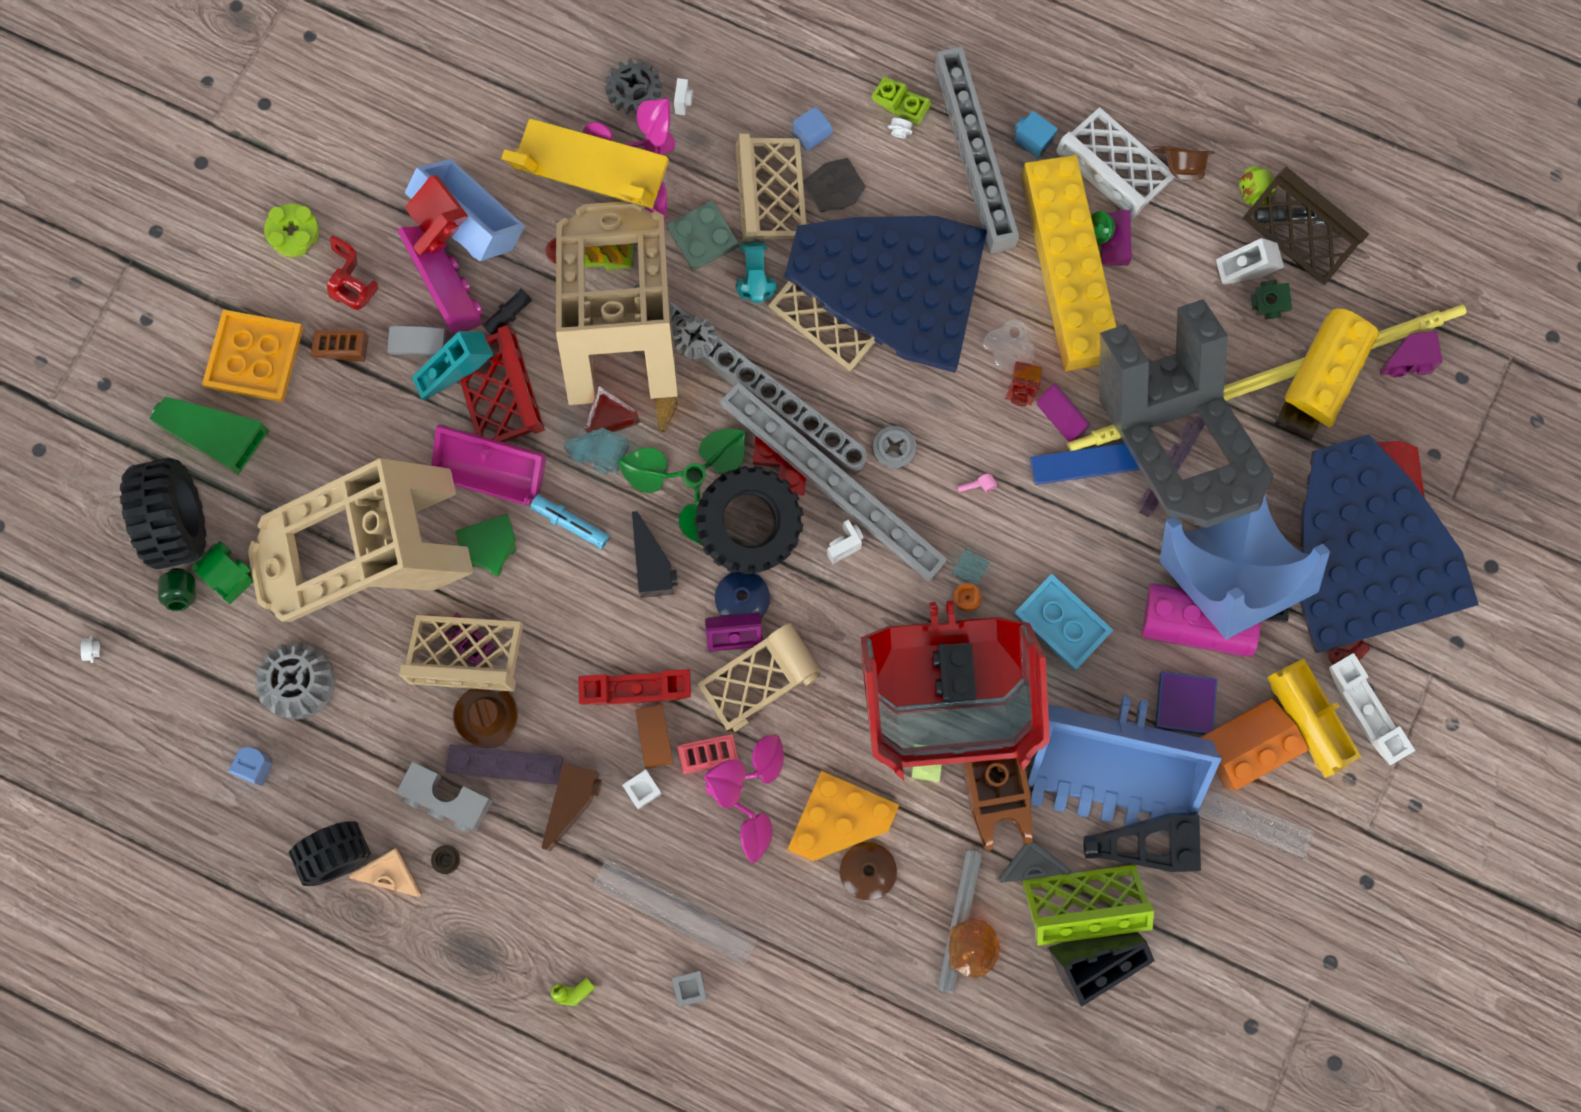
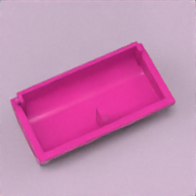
M442 424L436 426L431 466L451 469L454 485L526 506L528 503H532L534 498L540 493L546 465V454L450 428Z
M1149 583L1141 637L1241 657H1252L1258 645L1261 622L1226 640L1182 588Z

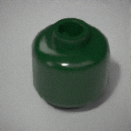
M172 568L159 577L158 600L168 610L183 611L194 603L196 599V581L193 575L185 572L184 569Z

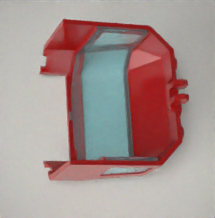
M953 600L946 601L945 605L948 621L938 622V606L936 602H929L931 623L887 626L860 637L872 755L879 762L891 768L903 781V768L1017 758L1021 770H1023L1030 763V759L1039 749L1042 750L1049 743L1046 657L1030 623L1001 617L955 621ZM972 643L977 699L942 703V696H936L935 679H940L939 668H934L933 651H938V644Z

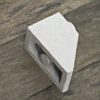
M1263 238L1216 259L1222 284L1262 278L1284 268L1278 243Z

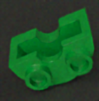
M219 541L205 552L191 568L196 571L195 573L210 588L231 604L254 581L248 575L251 571L250 568L240 559L234 562L229 557L232 551Z

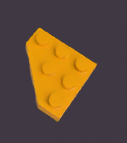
M821 771L787 850L814 862L889 831L899 804Z

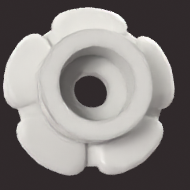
M892 118L891 125L887 126L892 131V136L906 139V136L911 135L913 132L911 130L912 122L901 118Z
M90 635V638L81 639L82 661L94 663L95 657H100L101 654L100 641H94V637Z

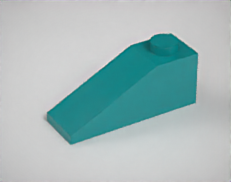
M458 331L411 378L421 399L427 400L478 370L493 356V353L482 332Z

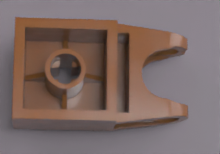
M1018 759L962 763L970 809L985 850L990 851L993 849L994 827L1000 820L1011 821L1017 827L1024 844L1032 843L1031 795L1025 768L1021 770ZM991 770L1001 775V779L997 781L998 783L990 780Z

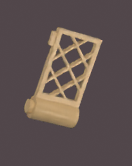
M788 623L697 684L726 730L733 729L736 733L749 724L747 718L802 683L805 686H809L820 678L818 673L821 671V668L793 625ZM765 647L772 654L770 667L754 664L756 653ZM752 656L750 663L744 662ZM775 661L781 669L773 668ZM739 664L749 666L746 682L731 679L733 668ZM753 667L769 671L766 686L750 683ZM728 672L727 678L720 677ZM772 672L785 674L790 682L781 689L769 687ZM714 680L725 681L723 698L711 695L706 686ZM730 683L745 686L742 702L727 699ZM749 687L764 690L763 699L757 705L746 703ZM768 691H773V692H775V693H773L772 695H770L769 697H767ZM715 700L722 701L720 708ZM726 702L741 705L739 716L728 722L723 714ZM745 706L752 707L744 712Z

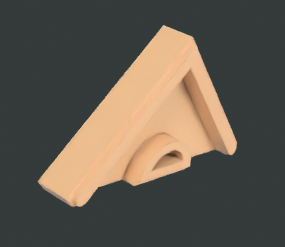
M398 848L391 850L349 874L350 878L416 897L422 895Z

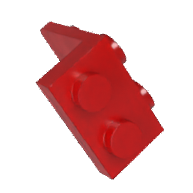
M437 175L430 176L406 205L407 212L424 233L413 246L419 256L429 252L432 254L439 252L468 217L467 213Z

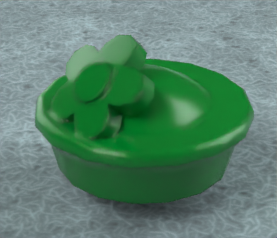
M1103 211L1093 213L1091 219L1097 244H1104L1115 233L1114 219Z

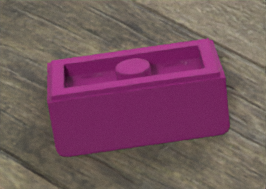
M1130 210L1107 213L1114 219L1115 233L1111 239L1101 244L1102 265L1128 266L1132 258Z
M1057 384L1051 385L1037 401V406L1068 442L1076 440L1088 428L1089 422Z
M760 613L708 617L705 619L708 652L753 648L763 641Z

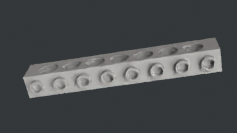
M963 47L939 51L936 55L934 68L981 227L987 230L985 240L989 254L1015 249L1019 233Z

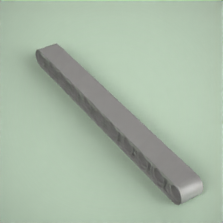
M637 283L632 288H640V284ZM669 300L674 336L676 326L684 318L689 319L693 317ZM700 329L695 334L688 333L691 338L690 345L695 340L703 341L700 338ZM718 336L713 351L709 355L698 359L732 386H735L737 382L743 385L844 471L856 474L863 470L867 453L861 444ZM723 358H730L733 361L728 366H723L719 362ZM744 374H751L754 377L750 382H744L740 378ZM764 390L775 392L772 398H765L761 394ZM793 406L797 411L794 414H786L783 412V408ZM814 422L818 425V428L810 431L804 427V424ZM828 438H835L839 441V445L830 447L825 441ZM850 454H856L861 458V461L851 463L846 457Z

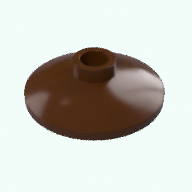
M875 843L855 845L844 855L840 865V878L843 886L851 895L862 900H875L886 895L893 887L897 876V867L893 856L883 846ZM870 865L874 868L872 876L864 874L863 869L865 866Z

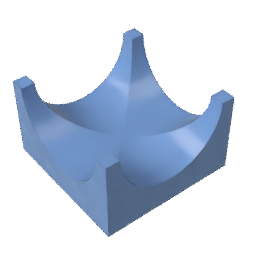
M1264 495L1262 505L1258 511L1207 528L1203 527L1197 530L1184 531L1182 530V523L1178 519L1170 518L1166 520L1159 562L1227 640L1318 593L1330 551L1324 544L1313 548L1310 554L1303 553L1292 546L1273 521L1268 509L1266 496Z

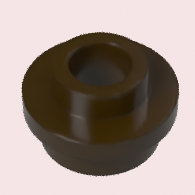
M449 845L438 847L431 857L432 867L440 874L453 873L460 864L459 852ZM444 855L451 857L450 864H442L441 860Z

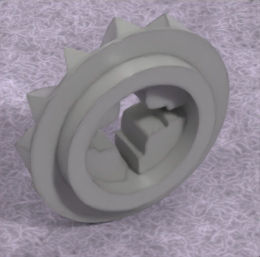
M697 316L689 319L684 318L676 326L673 336L675 347L679 353L691 359H700L709 355L717 343L715 327L706 318L702 319ZM700 329V338L703 341L695 340L690 345L691 338L688 333L695 334Z
M889 426L882 429L876 435L873 442V452L876 460L886 468L898 469L908 465L915 456L916 441L913 435L905 428ZM888 442H892L894 445L903 442L899 447L900 455L894 451L887 453L890 448Z

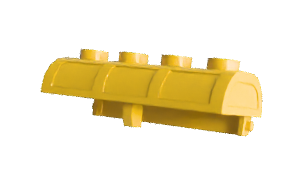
M1340 308L1332 309L1330 314L1325 317L1284 397L1286 402L1291 403L1331 428L1379 336L1378 329L1352 311Z
M1304 658L1267 677L1272 692L1280 700L1285 713L1297 725L1314 759L1315 766L1321 771L1324 778L1337 773L1362 757L1335 712V709L1340 706L1337 702L1331 705Z

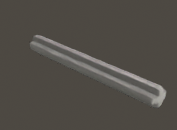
M967 850L938 985L940 991L953 993L982 857V853L975 850Z

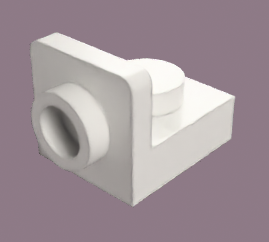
M849 520L843 522V530L848 538L845 539L844 536L832 541L829 544L830 547L827 548V556L832 565L861 549L863 535L856 524L852 526Z

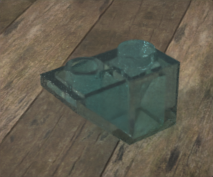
M601 428L566 441L564 448L568 458L579 464H583L585 461L592 464L593 469L607 475L610 472L616 475L620 467L619 459L626 455L629 449V442L627 438Z

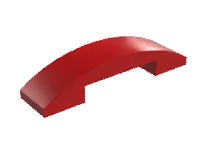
M690 669L665 670L662 673L578 676L579 704H639L691 698Z

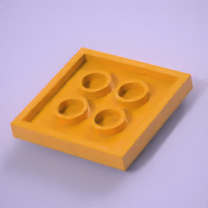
M223 309L202 385L207 389L284 403L304 327L299 323Z

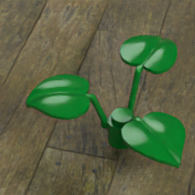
M722 429L710 433L702 440L698 450L701 458L708 462L703 465L697 463L690 464L684 471L664 473L667 469L666 457L658 449L650 447L638 449L620 458L619 466L627 482L636 490L644 493H653L660 490L663 483L662 478L682 477L685 486L694 489L696 504H688L681 510L678 521L679 527L688 539L703 546L701 541L698 542L696 536L697 526H695V517L697 514L696 507L700 500L699 487L703 484L706 477L705 469L712 465L715 472L723 474L740 467L745 455V432L739 429Z

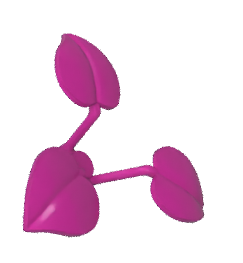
M665 98L642 102L637 109V123L640 130L646 134V140L623 144L631 147L644 146V150L660 155L672 152L675 148V140L672 134L669 133L670 99ZM592 122L583 129L584 134L610 141L613 140L611 130L603 123ZM662 181L653 208L645 207V209L651 213L657 211L664 215V219H666L667 192Z
M777 734L766 735L755 745L752 763L756 770L753 773L746 774L745 767L740 760L729 759L716 765L703 775V778L706 780L707 794L713 796L721 807L731 808L734 806L749 816V819L745 820L741 826L740 838L744 853L751 863L757 862L768 848L772 838V824L766 814L759 813L755 816L753 811L738 803L741 795V789H743L742 783L744 779L757 778L760 775L761 781L768 784L773 782L781 772L784 751Z

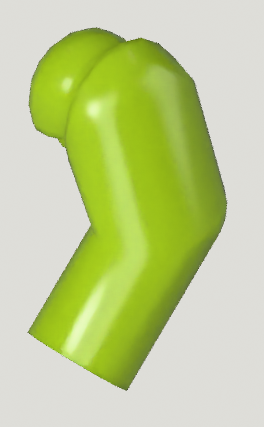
M586 977L576 987L564 986L562 984L554 985L551 988V997L558 1004L576 1006L596 987Z

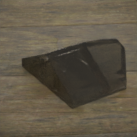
M848 158L825 163L803 181L804 187L820 212L841 210L856 203L866 187Z

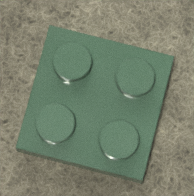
M713 200L667 224L669 233L692 271L739 247L738 241Z

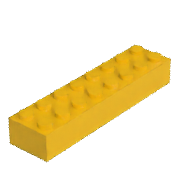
M1077 155L1025 163L1021 180L1064 372L1100 366V332L1116 328V323Z

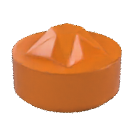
M964 583L955 589L953 600L958 609L963 612H971L981 605L982 594L976 585Z

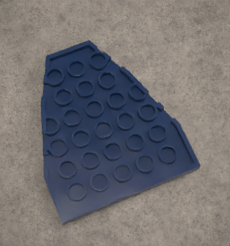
M939 216L853 217L798 225L784 277L791 283L798 285L807 296H814L824 304L823 309L855 330L860 332L862 329L875 337L874 341L876 343L888 345L896 350V355L902 359L955 373L958 368L987 230Z
M1369 434L1312 451L1310 460L1311 471L1306 483L1308 489L1301 513L1302 552L1310 554L1313 548L1324 544L1330 551L1319 592L1300 602L1315 653L1479 605L1463 551L1412 479Z

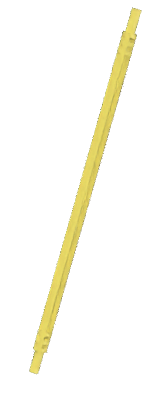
M1462 304L1442 312L1436 310L1430 314L1428 313L1381 330L1372 349L1406 338L1413 333H1422L1434 327L1442 326L1445 321L1465 315L1467 312L1466 308ZM1304 358L1224 385L1223 397L1225 400H1229L1295 377ZM1111 424L1107 427L1091 431V435L1068 442L1067 446L1069 451H1075L1092 445L1100 446L1112 440L1120 439L1121 436L1114 424Z

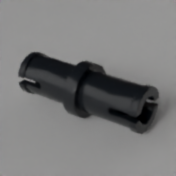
M520 288L505 304L501 303L498 306L499 310L482 326L490 335L498 333L497 329L507 325L510 321L514 322L517 319L515 316L531 303L532 299Z

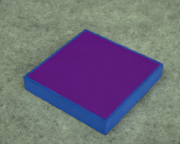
M1161 672L1159 676L1155 728L1196 734H1206L1212 731L1214 728L1217 679Z

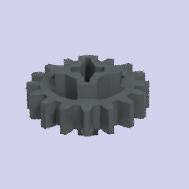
M630 58L627 65H624L621 61L618 62V70L613 67L610 69L612 76H606L607 85L605 90L609 103H615L617 111L623 107L626 115L630 113V110H634L637 116V109L642 102L661 98L660 88H662L661 79H659V72L657 70L652 71L651 63L643 66L642 59H639L637 64H633Z

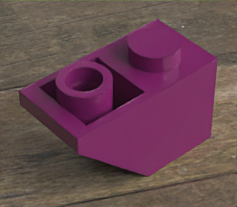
M1438 333L1410 334L1380 369V375H1390L1393 378H1397L1417 372V375L1433 373L1443 362Z

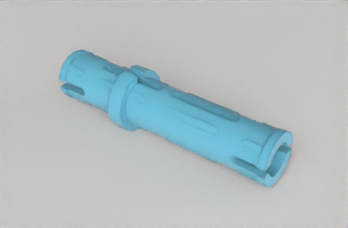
M540 494L534 498L530 506L531 510L550 519L551 524L555 526L558 524L601 550L610 537V534L601 531L587 521L567 511L566 506L562 504L558 506ZM548 509L555 511L561 516L567 518V520H564L559 516L553 514L552 512L548 511ZM573 523H576L577 525L590 531L592 534L590 535L585 531L579 529L578 527L574 526Z

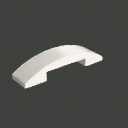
M1354 653L1329 667L1335 685L1353 718L1371 744L1389 765L1415 751L1401 727H1395L1366 679L1369 676Z

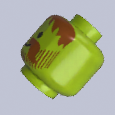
M1252 166L1244 171L1245 174L1239 179L1238 185L1243 201L1247 204L1253 205L1274 180L1272 172L1269 169L1260 168V166ZM1275 187V188L1272 190V192H1271V200H1272V201H1273V196H1274V195L1276 194V192H1277V187ZM1267 198L1262 202L1261 205L1267 204Z

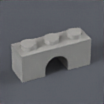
M412 762L396 792L404 796L401 802L415 809L418 808L419 804L429 808L428 815L440 821L443 820L444 816L454 820L452 826L465 833H468L470 829L478 832L493 801L463 786L459 795L454 800L442 802L437 794V788L442 776Z

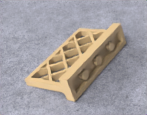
M739 134L735 150L742 242H753L754 239H794L796 231H791L784 223L792 216L800 225L806 224L800 140L797 138H750V134ZM754 146H763L770 154L762 160L754 153ZM782 147H793L794 156L789 161L778 152ZM773 156L784 164L777 173L766 164ZM761 168L772 176L765 185L756 178V173ZM787 168L796 175V180L791 185L780 176ZM775 180L786 189L779 197L768 188ZM763 192L774 200L767 209L758 202V197ZM789 192L798 199V204L793 209L782 200ZM777 204L788 213L781 221L770 213ZM765 216L776 225L772 231H760V221Z
M788 281L768 305V308L851 373L876 343L874 341L875 337L872 336L870 340L858 341V333L854 329L855 341L840 343L838 329L852 327L847 324L838 325L836 317H834V325L819 327L818 313L827 311L823 308H817V301L814 296V309L798 310L797 297L807 295L804 292H797L796 285ZM794 297L795 311L783 312L777 307L783 298ZM815 314L816 327L803 328L800 325L799 315ZM789 316H796V321ZM835 330L836 344H823L820 341L819 331ZM810 332H816L817 338ZM865 345L859 352V346ZM856 346L857 355L849 364L841 358L840 348ZM837 348V354L831 349Z
M416 615L406 664L401 665L399 676L407 683L416 685L515 691L516 680L513 676L523 623L520 621ZM423 623L434 624L437 630L424 639L421 635ZM453 625L460 626L463 632L450 641L444 632ZM479 627H486L489 634L476 643L470 634ZM505 629H514L512 638L503 645L497 635ZM442 635L447 644L434 653L429 644ZM468 637L474 646L460 655L455 646ZM494 638L500 648L487 657L481 648ZM426 647L431 657L423 663H415L417 653ZM452 649L458 658L449 665H443L439 658ZM478 651L484 660L476 667H469L465 660ZM505 653L508 657L506 669H496L491 662Z

